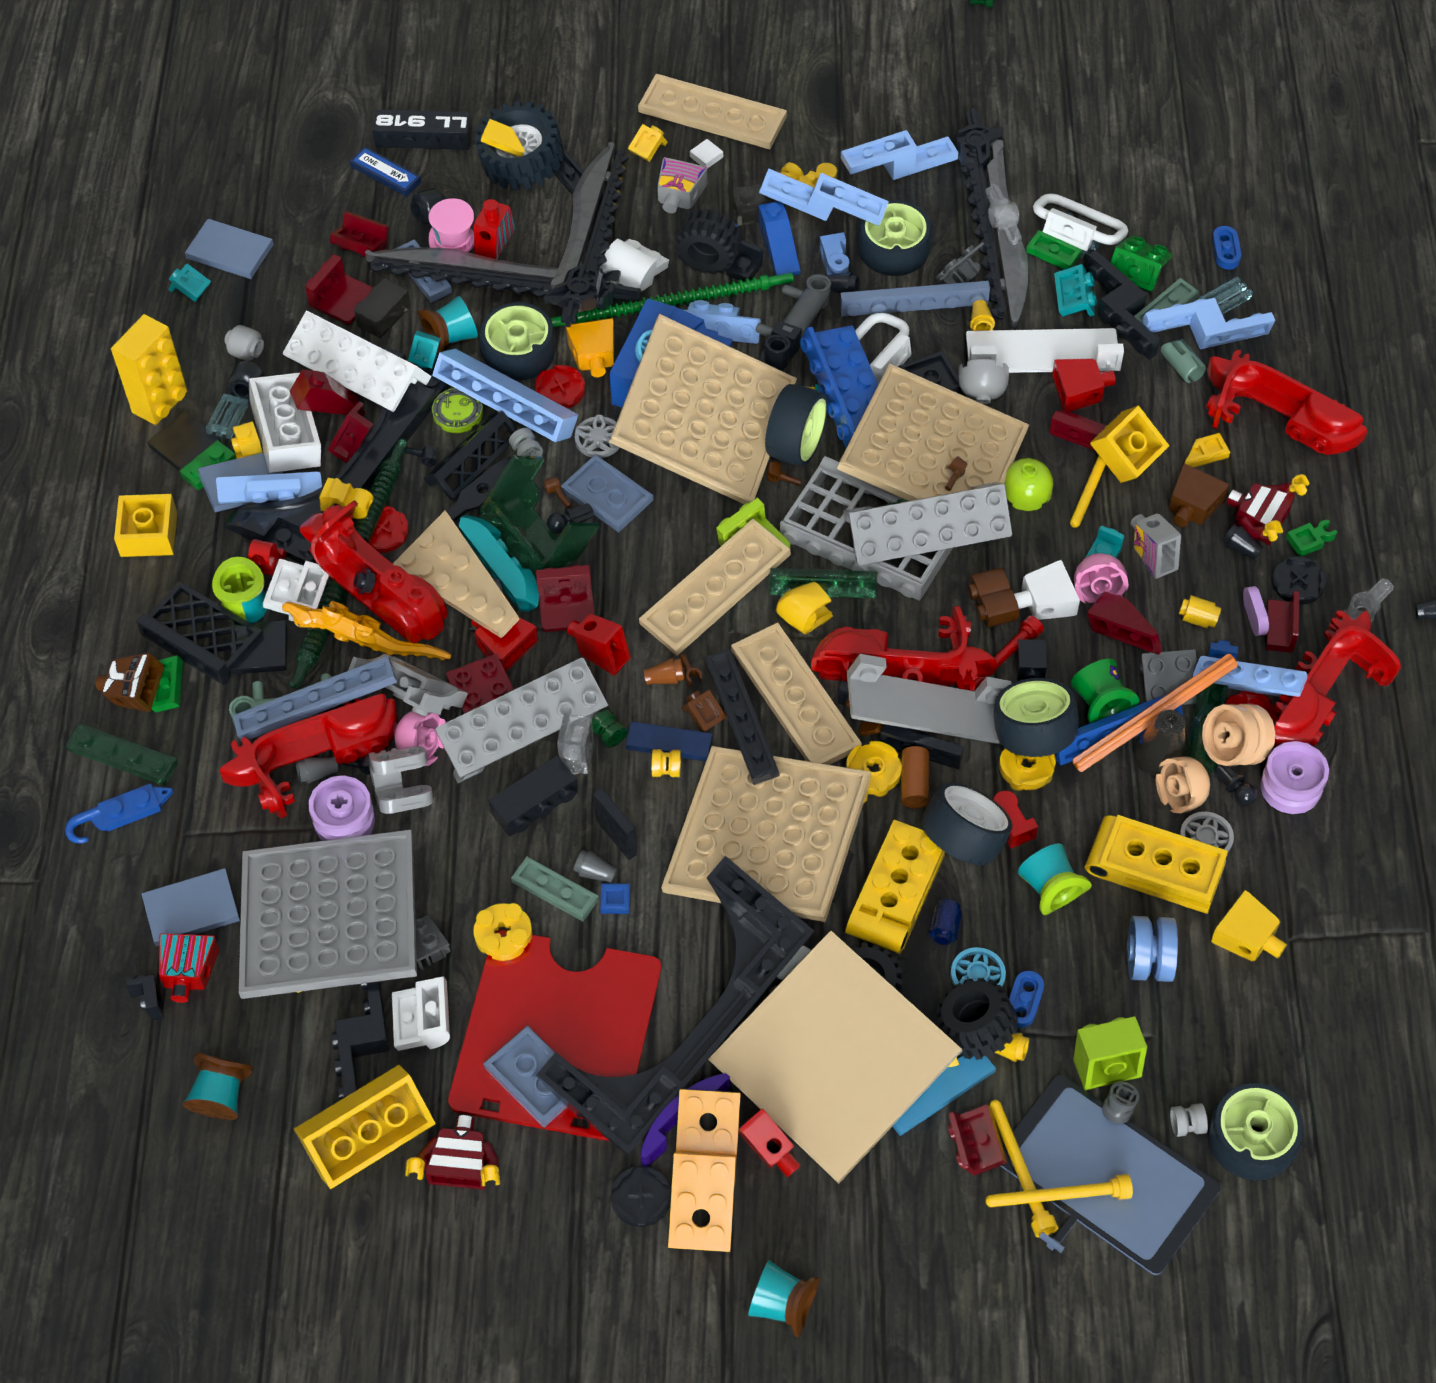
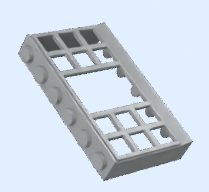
M824 456L819 467L783 521L780 522V533L791 545L795 544L813 555H819L830 560L835 565L846 567L859 576H866L877 581L881 586L890 587L908 598L920 601L953 548L938 550L932 560L920 554L905 556L898 568L883 561L858 565L854 548L834 540L846 521L844 513L839 519L824 512L831 499L848 506L846 510L854 509L864 493L884 499L888 504L907 502L908 500L838 470L839 462ZM827 475L837 479L830 491L820 487ZM842 483L859 488L852 501L835 494ZM815 493L825 496L818 509L808 505ZM804 510L814 514L806 527L796 523ZM820 517L836 524L828 537L812 530ZM911 558L928 565L921 578L904 571Z

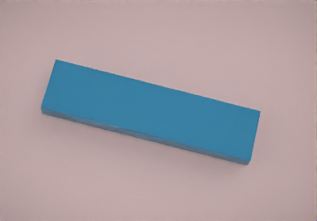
M961 1056L958 1058L959 1065L947 1067L892 1127L899 1136L903 1135L995 1073L996 1067L987 1056H983V1059L976 1060L975 1056L971 1059Z

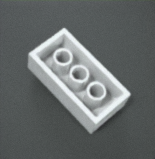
M300 373L249 378V401L269 473L321 466V443L312 412L297 410L289 392Z

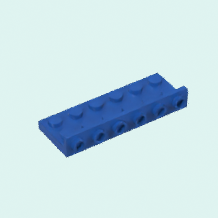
M853 325L814 332L813 327H808L800 340L801 349L808 357L812 374H815L818 381L819 392L827 396L828 413L834 419L839 439L843 441L845 448H847L878 387V383Z

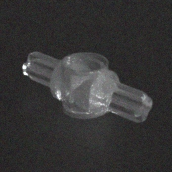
M992 184L986 189V195L991 203L988 209L990 224L993 228L997 227L998 230L1004 232L1008 243L1016 245L1022 240L1017 227L1019 221L1018 207L1014 201L1010 202L1009 199L1004 198L1000 188Z
M1381 579L1369 592L1363 591L1355 594L1344 612L1355 620L1363 613L1358 611L1357 608L1365 607L1368 609L1372 623L1375 614L1381 609L1380 603L1393 591V584L1388 579Z

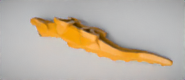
M289 601L282 605V610L292 615L294 623L298 627L327 629L334 633L336 639L343 642L351 640L360 646H367L374 651L385 652L389 655H422L428 658L436 657L440 660L451 658L450 653L439 648L397 640L380 629L381 623L367 615L358 616L349 612L348 607L338 602L331 601L329 607L323 606L322 609H313Z

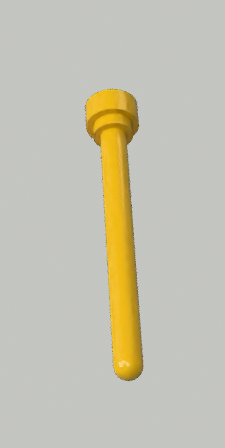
M1100 456L1096 460L1070 520V525L1073 528L1080 526L1106 466V463Z
M993 1100L989 1106L992 1109L995 1122L1023 1191L1036 1190L1000 1101ZM1042 1202L1029 1203L1033 1213L1031 1227L1035 1237L1039 1238L1042 1232L1050 1235L1058 1230L1054 1216L1050 1215L1049 1211L1044 1210Z
M1129 1174L1115 1175L1114 1178L1109 1179V1182L988 1195L985 1202L989 1207H999L1100 1195H1111V1197H1117L1118 1200L1132 1198L1133 1188Z

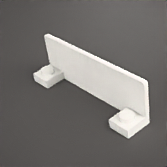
M307 310L283 351V355L313 371L325 372L346 388L392 412L396 410L410 383L416 384L419 381L427 385L431 378L429 374L416 365Z
M1116 329L966 332L968 361L978 359L996 360L997 366L1003 367V363L1007 364L1009 373L1053 372L1054 360L1094 359L1100 371H1120L1124 354L1123 344H1118Z

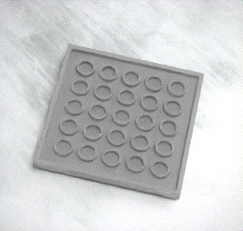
M412 830L243 851L239 995L241 999L417 976L414 844Z

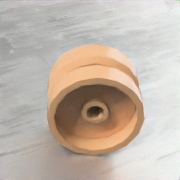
M1223 704L1217 706L1207 715L1203 724L1202 739L1204 749L1209 757L1219 765L1237 766L1261 763L1270 755L1275 743L1273 720L1268 712L1259 705Z

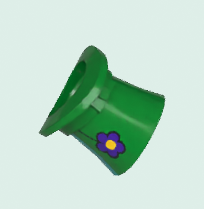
M1102 659L1091 663L1076 673L1071 680V687L1089 705L1088 721L1090 724L1135 707L1140 701L1138 695L1133 690L1123 686L1117 662L1114 659Z

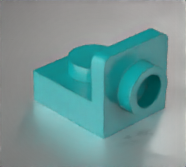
M186 264L182 270L177 268L169 278L172 283L168 290L173 293L177 288L196 302L208 288L211 281L189 264Z
M416 331L408 361L413 362L418 367L432 369L437 359L441 338Z
M1100 526L1097 538L1086 557L1092 554L1104 553L1110 554L1117 559L1122 551L1125 536L1115 529Z

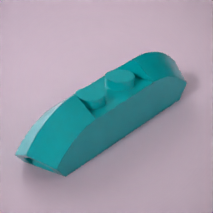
M469 515L462 516L459 528L463 537L494 579H500L501 588L519 611L530 612L538 607L539 591L536 579L530 569H523L514 556L512 558L508 556V549L499 538L501 532L481 518Z

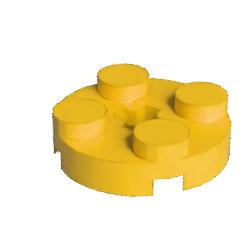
M871 741L870 744L864 746L860 744L848 755L846 768L869 771L868 765L878 764L880 771L871 772L872 777L868 787V794L878 797L884 796L898 784L901 778L902 763L898 758V753L893 747L880 741Z
M1004 749L1000 756L999 769L1001 775L1010 783L1012 789L1017 791L1023 789L1035 790L1052 780L1056 759L1054 754L1042 757H1025ZM1023 759H1027L1028 762H1034L1030 768L1021 765Z
M515 903L496 904L480 911L477 914L474 925L476 945L483 954L485 952L495 960L505 961L520 956L528 942L530 943L532 939V927L529 917ZM500 927L510 929L505 937H501L500 933L495 934V932Z

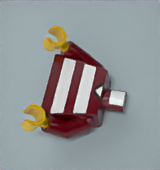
M1304 474L1295 476L1292 482L1280 485L1253 484L1247 495L1232 490L1226 504L1238 509L1235 519L1236 525L1239 527L1242 525L1254 539H1259L1270 546L1273 541L1277 540V533H1283L1282 524L1291 511L1295 498L1293 494L1296 491L1300 496L1305 495L1307 492L1305 486L1309 485V481Z
M460 1115L457 1117L455 1129H441L438 1137L432 1138L416 1157L407 1160L405 1176L408 1177L410 1173L415 1172L418 1173L417 1179L422 1180L426 1170L425 1174L428 1184L485 1190L486 1182L489 1180H494L496 1185H500V1161L492 1144L484 1140L483 1133L473 1131L475 1119L470 1116Z

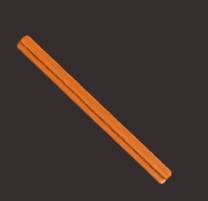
M1226 654L1072 759L1076 769L1079 772L1085 771L1237 668L1236 659L1231 654Z

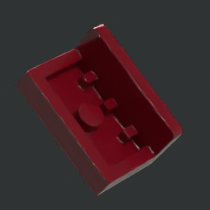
M347 211L343 215V225L330 234V243L338 245L339 248L358 252L361 256L366 257V250L375 252L387 248L389 227L388 225Z
M984 1105L961 1115L955 1111L948 1113L951 1122L948 1124V1130L952 1139L957 1143L959 1151H956V1159L962 1169L975 1176L1007 1164L990 1106Z

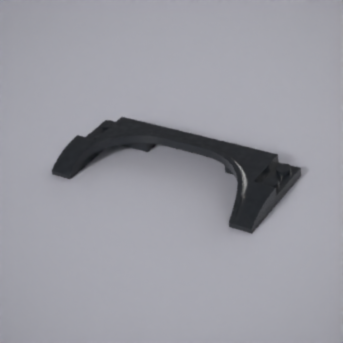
M378 346L406 360V355L404 353L387 347ZM419 367L431 376L427 385L419 381L416 384L410 383L394 412L383 407L378 422L371 433L333 479L338 478L342 483H350L353 489L362 488L370 492L430 413L434 400L439 394L446 391L450 385L432 376V371ZM323 487L294 499L239 506L223 524L224 528L251 541L255 539L276 543L277 548L286 551V557L304 565L305 561L316 563V560L310 553L311 543L301 534L300 526L314 514L324 513L320 508V494Z
M726 856L706 879L720 899L732 930L734 960L731 976L719 1000L679 1048L655 1067L630 1076L604 1077L593 1075L575 1068L557 1052L536 1074L537 1078L579 1118L583 1117L626 1155L633 1150L651 1128L663 1109L678 1096L680 1089H683L814 933L811 927Z

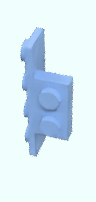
M697 300L691 302L688 309L684 310L704 319L705 327L717 331L720 336L737 342L754 344L759 342L760 334L756 333V326L761 323V320L759 318L739 316L740 308L733 307L732 304L721 303L719 305H712L707 301Z
M320 472L216 478L219 504L284 501L307 495L322 487Z
M1201 656L1193 677L1220 658ZM1236 661L1238 664L1237 668L1216 681L1215 684L1227 685L1229 689L1279 697L1282 694L1298 697L1304 688L1307 673L1305 671Z

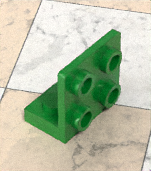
M1132 236L1116 246L1110 263L1138 287L1152 292L1155 289L1162 267L1172 259L1173 253L1168 252V248L1158 244L1153 246L1145 243V239Z

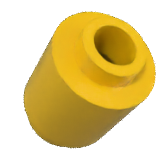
M1191 595L1189 600H1183L1179 614L1183 615L1182 621L1206 629L1208 626L1215 628L1221 608L1215 606L1216 603Z

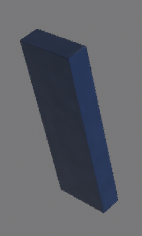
M631 721L626 750L652 753L653 749H661L663 752L681 750V758L707 761L712 743V733Z

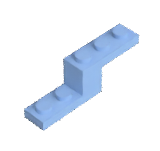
M907 130L841 151V160L850 174L883 164L893 180L958 159V151L949 137L916 146Z
M768 169L759 193L824 221H827L833 207L878 226L883 219L889 202L823 173L820 174L815 186L811 187Z
M1211 298L1206 300L1198 299L1193 303L1184 305L1175 304L1170 308L1161 310L1152 309L1145 313L1141 323L1152 333L1190 325L1199 349L1267 335L1275 319L1272 312L1266 314L1257 313L1243 319L1234 318L1225 322L1216 299Z

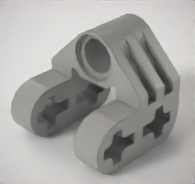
M414 746L398 750L393 748L388 752L383 750L378 754L374 752L369 753L370 774L380 812L385 814L397 813L429 806L434 802L431 786L418 785L403 788L401 771L420 768L427 764L426 749L424 747Z

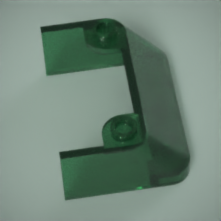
M513 455L481 505L479 516L501 532L499 538L506 545L508 556L510 558L514 556L523 569H530L537 580L536 570L562 568L578 559L600 526L598 523L568 522L557 539L534 510L540 498V491L533 478L545 459L542 456Z

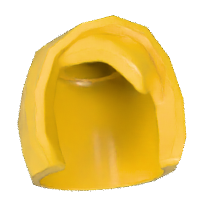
M816 582L789 590L779 599L776 607L777 613L788 624L803 634L810 633L833 617L832 612L824 606L830 603L831 599Z

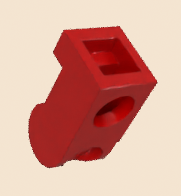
M254 539L249 547L248 559L253 561L265 575L273 576L279 559L285 560L286 551L277 548L276 543Z
M1000 791L997 793L994 801L1006 811L1013 824L1012 831L1007 840L1009 847L1012 849L1036 839L1038 825L1034 818L1029 820L1024 818L1017 806L1018 799L1016 795L1010 791Z

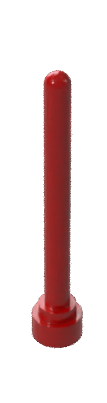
M1029 615L1020 624L1019 633L994 656V659L997 661L996 669L1017 650L1018 639H1036L1044 631L1042 623L1037 618ZM989 676L976 677L974 680L975 690Z

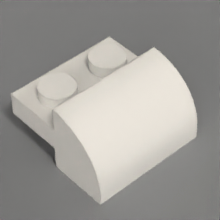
M616 239L604 255L607 262L602 264L600 268H602L603 272L608 270L621 271V276L619 277L620 284L640 288L643 291L652 285L654 276L668 268L669 259L661 256L656 251L642 246L638 241L629 239L623 242L620 239Z
M279 559L263 601V608L289 615V620L294 621L291 614L282 610V605L289 601L318 609L329 575L316 563L305 561L303 566Z
M444 977L416 982V988L392 992L394 1047L398 1051L427 1045L429 1049H434L449 1041L447 980Z

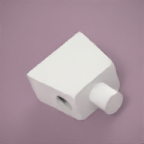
M1062 560L1023 577L1022 592L1014 594L1019 609L1029 607L1032 616L1038 620L1075 616L1078 612L1080 599Z

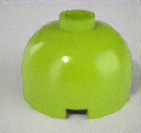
M1024 458L1013 462L1008 467L1004 484L1007 500L1013 503L1012 507L1018 510L1032 511L1040 509L1047 500L1049 502L1054 484L1052 474L1044 463L1037 459Z

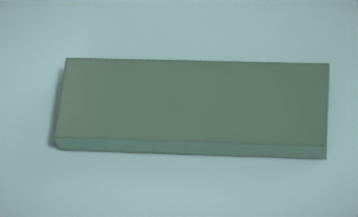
M1179 278L1134 317L1142 322L1145 313L1152 309L1161 310L1170 308L1175 304L1184 305L1191 303L1198 297L1199 291Z
M528 856L511 877L512 883L584 922L599 900L598 895Z

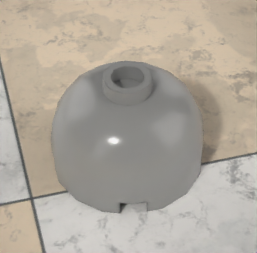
M978 359L967 361L966 367H963L962 364L959 365V387L968 398L984 405L991 403V400H995L1004 394L1009 380V367L1007 364L1003 363V367L996 365V360Z

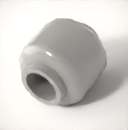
M237 325L232 330H229L225 336L227 352L241 360L252 361L254 358H258L263 351L264 341L261 334L252 328Z

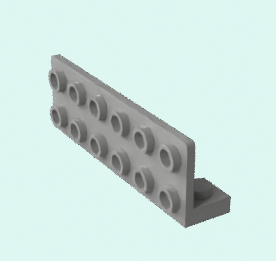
M993 482L972 486L971 490L875 508L865 506L844 510L845 521L849 522L851 526L857 564H869L1012 536L1005 484Z
M859 654L847 671L850 713L853 719L1001 744L995 729L994 704L998 694L1005 687L1011 685V681L986 677L975 691L891 677L881 675L887 668L886 658Z
M579 658L438 726L435 731L455 768L453 775L457 783H460L481 773L485 766L577 721L581 724L595 717L601 711L606 710L608 704L584 658Z

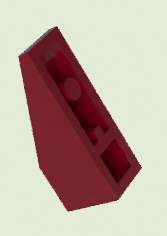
M302 369L289 391L297 410L347 415L359 402V398L355 393L325 372ZM362 407L361 411L359 412V415L363 417L365 411Z
M1105 591L1087 612L1093 632L1158 655L1162 652L1158 632L1131 602L1123 596Z

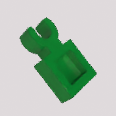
M1323 520L1316 528L1311 523L1289 531L1286 539L1298 556H1305L1322 549L1324 542L1333 541L1336 538L1337 531H1325L1330 521Z

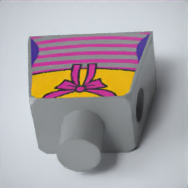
M663 158L658 181V201L663 203L662 207L666 212L675 213L678 207L692 208L708 184L707 167L671 158Z
M1142 514L1135 516L1131 521V526L1135 529L1134 548L1153 577L1157 579L1178 570L1181 534L1160 514H1154L1147 518Z

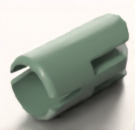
M1183 339L1163 344L1161 347L1163 356L1185 382L1191 383L1189 378L1195 382L1205 373V364Z

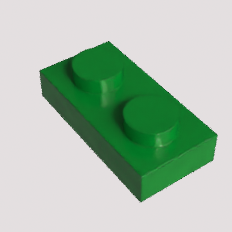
M1038 230L1027 245L1026 252L1065 270L1075 265L1081 257L1082 249Z
M217 440L182 468L180 475L199 491L203 488V484L198 475V468L234 460L236 455Z
M178 655L158 660L164 665V669L151 708L155 713L180 707L183 660Z

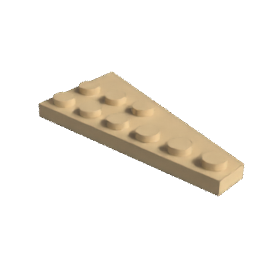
M446 510L393 563V565L400 566L408 574L422 577L436 589L445 603L500 638L519 620L518 615Z

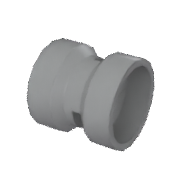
M521 428L515 431L509 438V443L517 451V457L521 463L530 464L541 457L543 449L539 442L535 441V435L531 429Z
M1202 1103L1192 1104L1189 1108H1183L1182 1106L1170 1108V1121L1175 1137L1186 1136L1188 1132H1194L1195 1134L1207 1133V1115Z

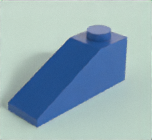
M777 201L759 205L758 225L775 275L791 272L793 275L800 274V266L784 204Z

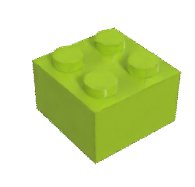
M1120 1017L1109 1023L1100 1025L1089 1024L1082 1029H1078L1073 1060L1084 1090L1142 1077L1147 1045L1136 1017Z

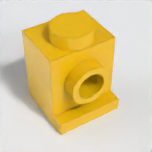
M253 421L233 427L235 438H232L231 441L237 459L263 453Z

